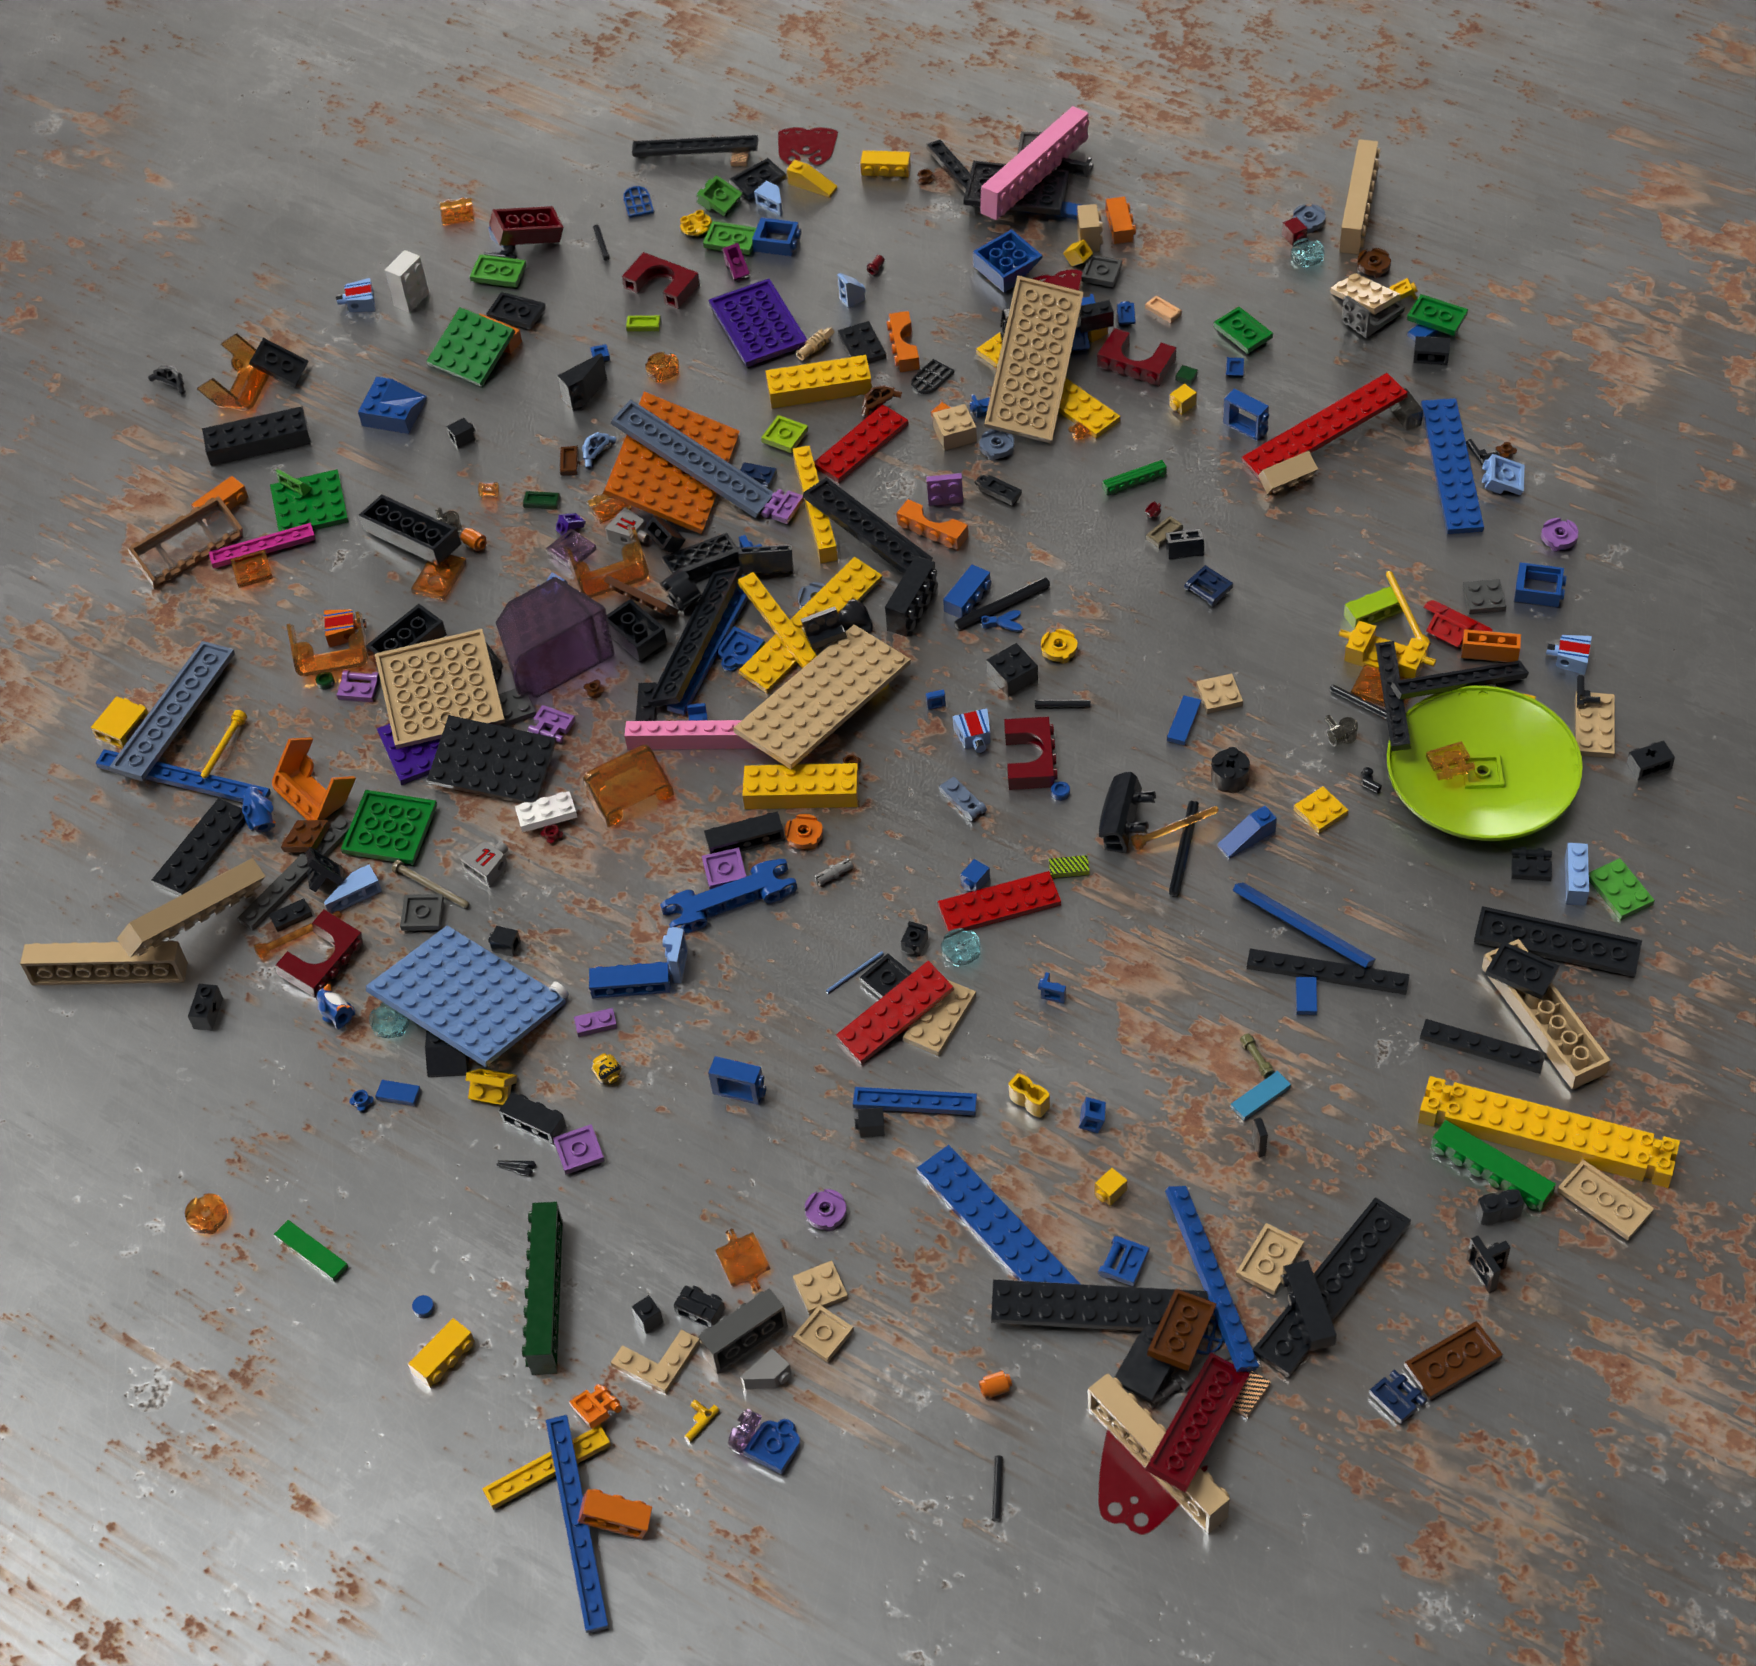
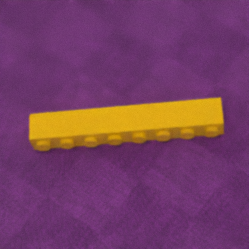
M810 445L793 448L794 464L802 495L806 490L819 482ZM804 499L820 564L837 561V548L829 517Z

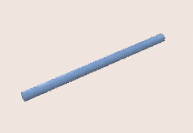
M883 951L832 985L826 992H831L884 955Z

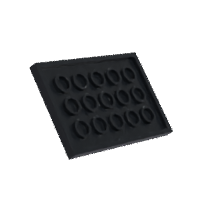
M973 160L963 205L981 207V186L1006 164ZM1053 169L1050 174L1044 177L1040 183L1034 186L1031 191L1025 194L1009 210L1060 215L1069 170Z
M448 715L427 782L428 784L521 804L524 802H536L539 799L557 740L555 737Z

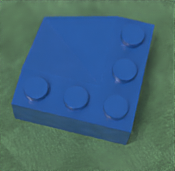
M1011 229L974 250L973 266L1001 291L1006 292L1015 287L1017 276L1025 277L1043 258V255Z
M376 376L358 410L361 425L363 427L409 434L427 400V396L393 379Z

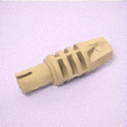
M833 328L820 329L806 341L805 346L796 352L797 357L800 360H804L811 353H816L835 333Z

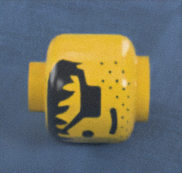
M603 1053L593 1060L592 1071L601 1083L609 1082V1084H612L620 1078L619 1074L622 1068L612 1054L607 1055Z

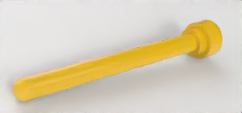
M1387 571L1386 577L1416 637L1415 639L1428 642L1430 646L1431 642L1428 637L1422 634L1393 572Z
M241 710L233 712L231 725L201 773L202 778L205 779L209 776L236 729L244 725L248 718L245 712Z

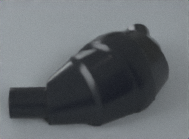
M160 366L153 371V374L148 376L151 382L154 380L162 381L167 385L177 388L179 394L186 392L183 386L182 374L173 366Z

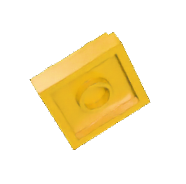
M481 1068L467 1072L465 1081H470L468 1099L503 1105L510 1096L511 1085L517 1083L518 1075Z

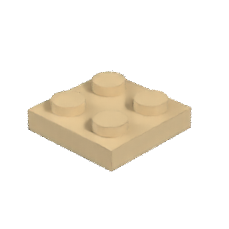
M1232 673L1196 681V687L1207 714L1243 706V700Z
M832 1260L793 1276V1281L808 1314H812L819 1305L827 1308L848 1299V1294Z
M819 1305L794 1334L793 1339L828 1363L854 1332V1328Z

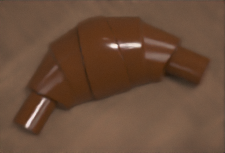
M885 385L871 388L864 395L861 416L868 417L870 410L885 404L893 397L901 398L903 392Z

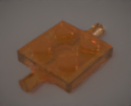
M729 1229L732 1236L728 1230L725 1234L730 1242L715 1250L732 1287L749 1282L752 1291L756 1292L754 1284L758 1290L761 1288L756 1278L770 1270V1266L754 1232L737 1238L734 1229Z

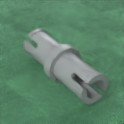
M846 858L835 865L831 864L828 869L814 875L818 885L822 886L834 878L838 879L843 873L854 869V866L850 859Z

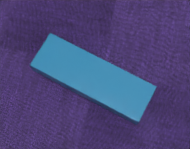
M1276 1071L1232 1102L1230 1108L1245 1121L1289 1090L1291 1084Z

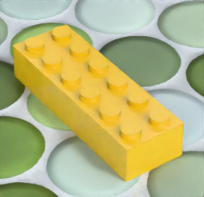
M866 355L765 370L772 409L864 395L872 388Z
M857 763L796 764L792 769L785 765L744 766L742 796L745 809L858 807L859 774Z

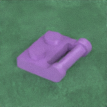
M343 670L341 683L336 695L337 699L373 703L380 682L379 673L350 672V670ZM350 679L371 681V683H359L349 681Z

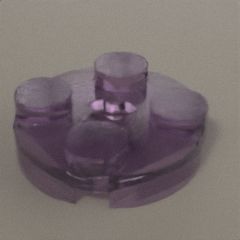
M746 1409L737 1420L741 1423L737 1428L733 1427L728 1440V1447L732 1451L740 1455L743 1453L756 1433V1427L759 1425L762 1416L749 1409Z

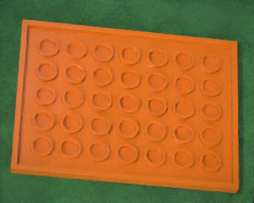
M645 391L643 392L639 402L640 406L726 462H729L740 432L739 430ZM626 435L603 492L604 495L702 534L717 494L629 435Z

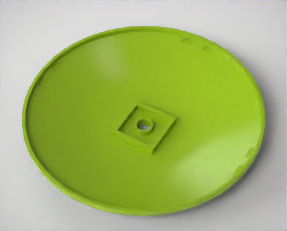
M1464 686L1453 691L1437 693L1426 697L1406 712L1411 749L1392 752L1390 740L1388 743L1387 770L1392 786L1402 802L1416 816L1429 825L1443 832L1467 839L1481 841L1510 840L1544 829L1562 816L1570 807L1577 795L1582 778L1583 766L1580 748L1565 722L1539 701L1522 693L1499 687ZM1479 770H1484V771H1486L1487 773H1486V774H1480V773H1478V771H1479Z

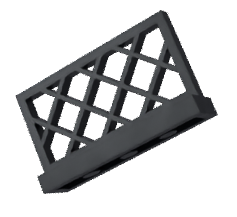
M724 533L663 556L662 560L671 574L677 568H681L690 576V581L696 583L711 577L713 572L738 567L739 547H736L728 533ZM723 540H726V543H725V544H720V543H719V542H721V541H723ZM705 547H710L709 550H703ZM715 548H718V549H721V551H720V552H716V551H714V549H715ZM694 553L693 556H686V554ZM699 554L705 555L704 558H698L697 556ZM673 559H677L676 563H674V562H669V561H671V560H673ZM682 561H689L688 564H681Z

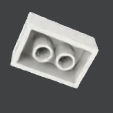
M404 250L385 269V274L394 307L410 313L429 294L420 256Z

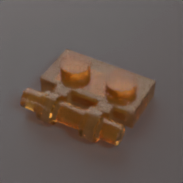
M462 197L460 200H446V202L440 203V208L444 209L441 210L442 224L449 225L474 221L473 206L470 205L472 204V199Z
M596 494L592 496V499L587 500L589 507L596 505V507L592 508V511L600 524L615 518L624 507L632 510L631 505L604 494L599 496Z
M1462 741L1426 752V758L1433 771L1442 770V772L1436 774L1438 780H1449L1453 776L1465 775L1469 771L1475 770L1473 762L1469 764L1465 762L1469 760L1470 755ZM1455 764L1458 765V767L1453 769H1450L1449 767Z

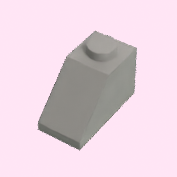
M771 1348L741 1376L742 1386L745 1389L777 1388L780 1384H784L789 1380L792 1374L790 1364Z

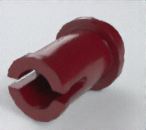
M876 255L875 259L867 265V272L871 275L877 274L879 268L885 262L884 257Z

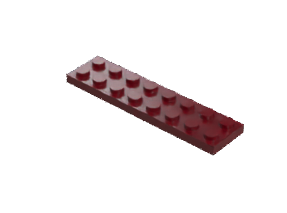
M1211 1352L1149 1460L1145 1471L1186 1492L1250 1373L1247 1371L1237 1372L1234 1364Z

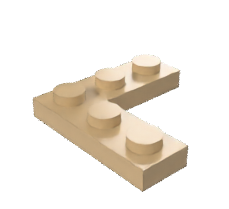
M681 1329L659 1363L622 1345L611 1361V1366L667 1394L700 1344L699 1338Z

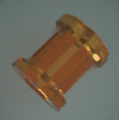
M480 481L478 485L479 497L487 495L497 498L499 495L498 482L484 483Z

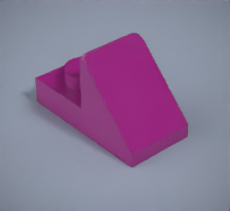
M736 243L724 247L725 265L729 267L733 280L748 276L750 273L739 244Z

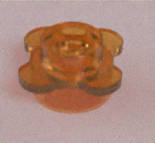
M1076 422L1074 426L1068 428V431L1072 433L1074 438L1082 439L1089 432V429L1082 423Z

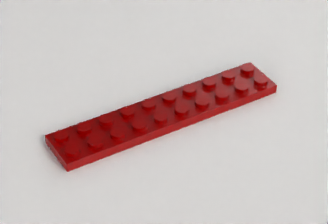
M1385 373L1241 457L1242 462L1260 480L1258 475L1262 470L1307 451L1311 454L1408 397L1407 391L1388 373Z

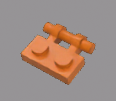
M597 1384L594 1387L595 1391L593 1393L585 1390L569 1401L572 1409L591 1429L610 1417L608 1414L609 1410L615 1413H619L622 1410L620 1401L615 1396H611L610 1390L601 1384Z

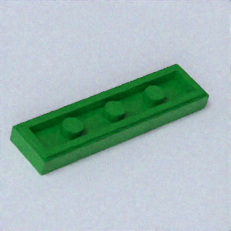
M289 1220L274 1233L277 1240L332 1281H335L349 1267L345 1261Z

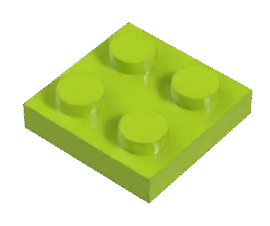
M778 415L761 437L762 443L792 453L793 448H796L808 432V425Z

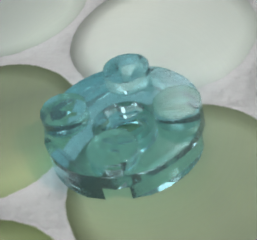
M1309 238L1300 239L1293 244L1291 258L1301 268H1308L1324 260V246L1315 239L1314 242L1309 241Z
M957 928L945 934L944 940L941 943V952L943 957L952 966L960 967L961 965L969 964L980 956V939L973 931L970 930L968 932L964 931L963 928ZM961 944V946L965 945L964 949H957V945Z
M381 1003L380 1007L376 1010L374 1008L371 1011L369 1023L375 1036L394 1038L405 1034L410 1019L387 1004ZM389 1017H392V1018H393V1021H391V1022H386V1021H385V1020H388Z

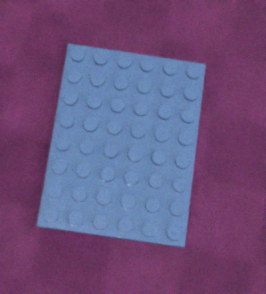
M449 926L444 927L366 985V992L484 1067L491 1064L565 1004V999L561 998L555 991L551 992L547 986Z

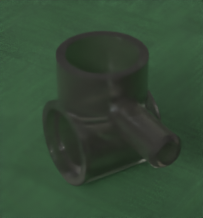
M441 508L435 509L437 516L435 519L457 528L458 534L461 532L462 526L459 514L456 511H447L443 514Z
M1331 715L1325 716L1324 720L1330 727L1327 729V736L1333 746L1341 743H1353L1356 740L1358 722L1354 718H1342L1337 725Z

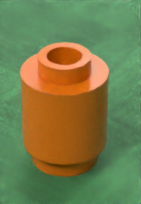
M465 528L460 535L463 544L475 551H480L486 546V536L472 528Z
M1003 1370L985 1376L983 1380L978 1381L984 1398L988 1396L992 1398L1010 1392L1009 1387L1012 1386L1009 1374H1005Z

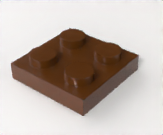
M297 820L283 842L281 849L283 852H306L309 847L316 850L331 826L329 821Z

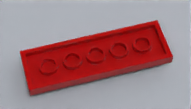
M882 404L814 461L815 468L837 483H840L908 425V419Z
M1049 871L938 901V907L949 936L1061 906V899Z
M928 960L838 1032L836 1037L862 1065L954 991V987Z

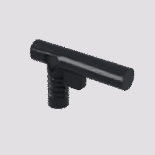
M509 245L507 251L501 250L500 253L484 252V255L517 259V255H513L516 248L515 245Z
M1472 439L1466 441L1467 446L1481 466L1492 454L1499 456L1497 451L1487 453L1485 449L1479 450Z
M1578 675L1577 708L1583 709L1585 703L1600 704L1601 698L1591 697V691L1585 690V677Z

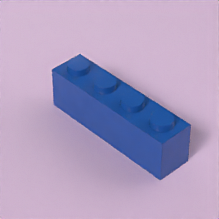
M667 962L589 968L591 998L670 993L669 965Z

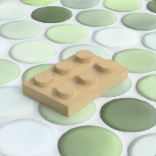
M1265 1223L1236 1271V1277L1275 1295L1281 1285L1280 1275L1283 1274V1266L1294 1263L1304 1246V1241Z

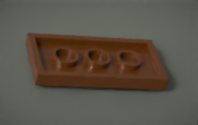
M606 575L604 582L609 584L608 588L668 617L670 614L677 616L679 609Z
M1175 1289L1149 1346L1147 1356L1189 1371L1217 1304Z
M1475 1321L1405 1361L1404 1367L1429 1400L1502 1359L1503 1354L1480 1324Z

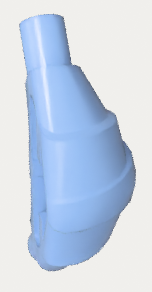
M599 432L588 436L582 446L585 467L591 468L592 460L595 459L596 455L608 443H615L616 437Z

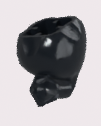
M851 599L838 614L845 631L853 625L858 626L869 634L873 630V623L867 608L856 599Z

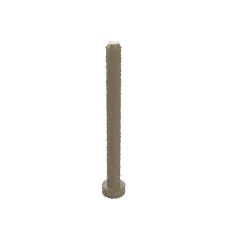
M396 860L392 865L394 873L406 875L432 891L443 894V897L463 908L469 907L468 901L405 867L404 862Z

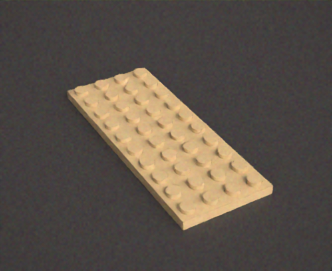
M1017 276L984 427L1047 443L1052 442L1084 292Z
M853 625L845 632L847 638L829 645L734 727V733L789 769H792L911 664V659L858 626Z

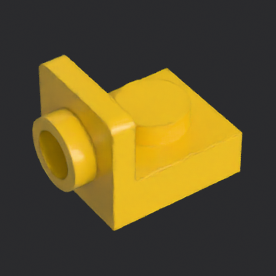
M1408 278L1389 287L1400 294L1401 300L1412 295L1414 300L1418 299L1416 295L1418 289L1415 283H1411Z

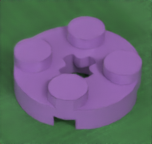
M1553 518L1546 521L1543 525L1541 538L1553 551L1568 549L1577 543L1578 528L1570 520L1566 522L1561 521V518Z
M824 1189L823 1192L817 1193L816 1191L812 1193L805 1203L806 1219L817 1229L833 1231L844 1221L847 1214L843 1196L832 1189ZM827 1206H829L830 1211L827 1213H823L821 1208H826Z

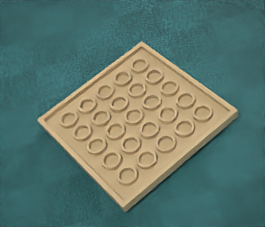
M482 629L375 654L396 749L440 739L448 715L493 725L505 723Z

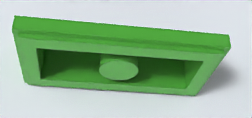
M279 469L275 470L279 483L305 496L312 490V487Z

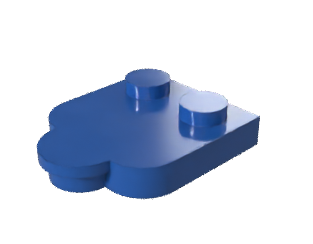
M734 626L718 648L719 656L722 659V668L728 672L741 668L765 645V640Z
M788 1419L762 1423L744 1449V1456L782 1474L800 1447V1438L796 1433L794 1423Z

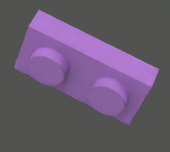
M613 1008L574 1017L578 1037L617 1028Z

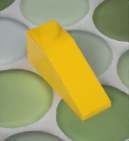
M794 160L786 169L789 185L828 198L837 189L836 184L809 164Z

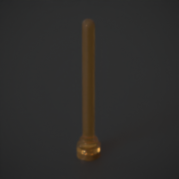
M1213 806L1148 834H1135L1130 837L1133 847L1136 851L1144 848L1146 842L1216 814L1219 809L1217 806Z
M340 911L332 913L339 919L342 917V912ZM312 923L267 944L260 942L253 945L258 958H265L270 953V950L313 931Z

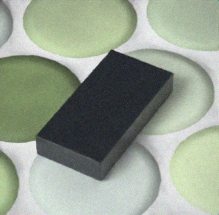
M1261 1117L1253 1120L1252 1142L1259 1158L1266 1155L1268 1133Z

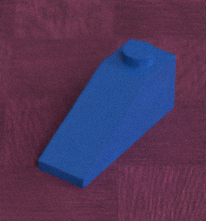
M1263 806L1249 814L1217 846L1230 859L1275 833L1277 818L1266 806Z

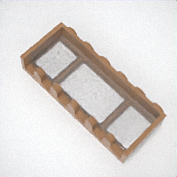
M218 496L215 499L207 500L201 507L193 508L189 514L179 516L175 522L170 525H164L158 532L150 533L144 540L133 543L129 548V555L154 589L209 557L210 551L224 548L243 537V528Z

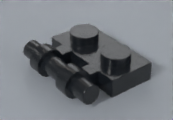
M1521 846L1520 848H1512L1511 855L1519 856V859H1512L1511 879L1551 882L1552 861H1544V858H1552V850H1544V848H1538V850L1526 849V847ZM1526 857H1537V860H1528Z

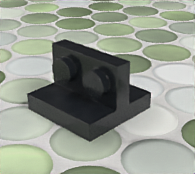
M835 606L801 619L804 635L812 650L847 638Z
M308 848L306 858L307 864L310 867L307 871L309 889L317 892L326 878L341 885L344 881L342 866L314 848Z
M1477 1235L1470 1239L1466 1260L1488 1293H1492L1497 1290L1500 1272L1506 1268L1511 1247L1507 1241H1503L1501 1243H1493L1487 1249Z

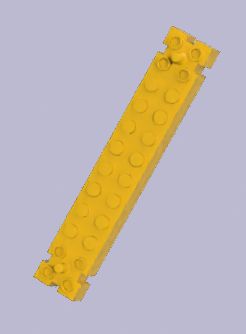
M1429 1076L1419 1112L1418 1123L1434 1127L1435 1123L1443 1124L1447 1120L1478 1139L1577 1165L1582 1160H1585L1600 1171L1642 1182L1645 1177L1652 1179L1651 1184L1669 1188L1680 1140L1663 1136L1662 1140L1655 1139L1654 1134L1456 1082H1454L1453 1086L1446 1085V1080Z

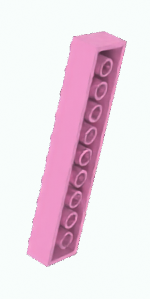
M1072 106L981 186L980 213L998 220L1015 203L1022 199L1025 194L1031 191L1034 186L1040 183L1044 177L1050 174L1053 169L1059 166L1062 158H1068L1082 143L1086 142L1088 139L1089 113Z

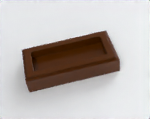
M578 446L561 447V476L578 475Z

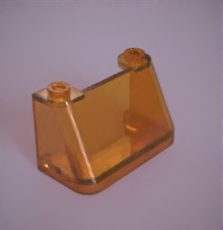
M641 745L588 771L583 777L587 798L607 827L618 824L623 817L622 810L654 794L658 800H666L674 795L673 788L649 745Z

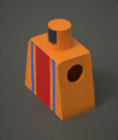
M351 609L324 610L325 637L329 647L355 641L357 639V630L367 628L366 619H355L354 612Z

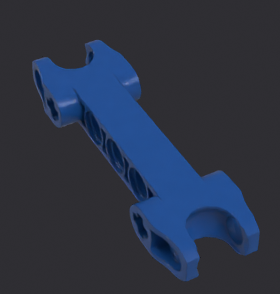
M776 859L753 866L749 876L695 895L693 890L676 893L663 901L660 906L663 915L681 914L679 918L671 921L669 924L670 928L682 925L679 928L684 929V933H692L704 928L709 917L762 898L768 904L777 902L795 892L798 887L795 878L777 879V876L784 874L788 870L786 859Z

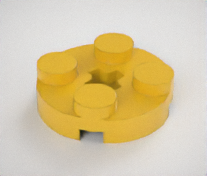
M1055 629V632L1050 633L1049 631L1041 639L1042 656L1049 660L1067 663L1077 652L1078 643L1075 635L1068 630ZM1060 643L1062 644V647H1056L1055 645H1059Z

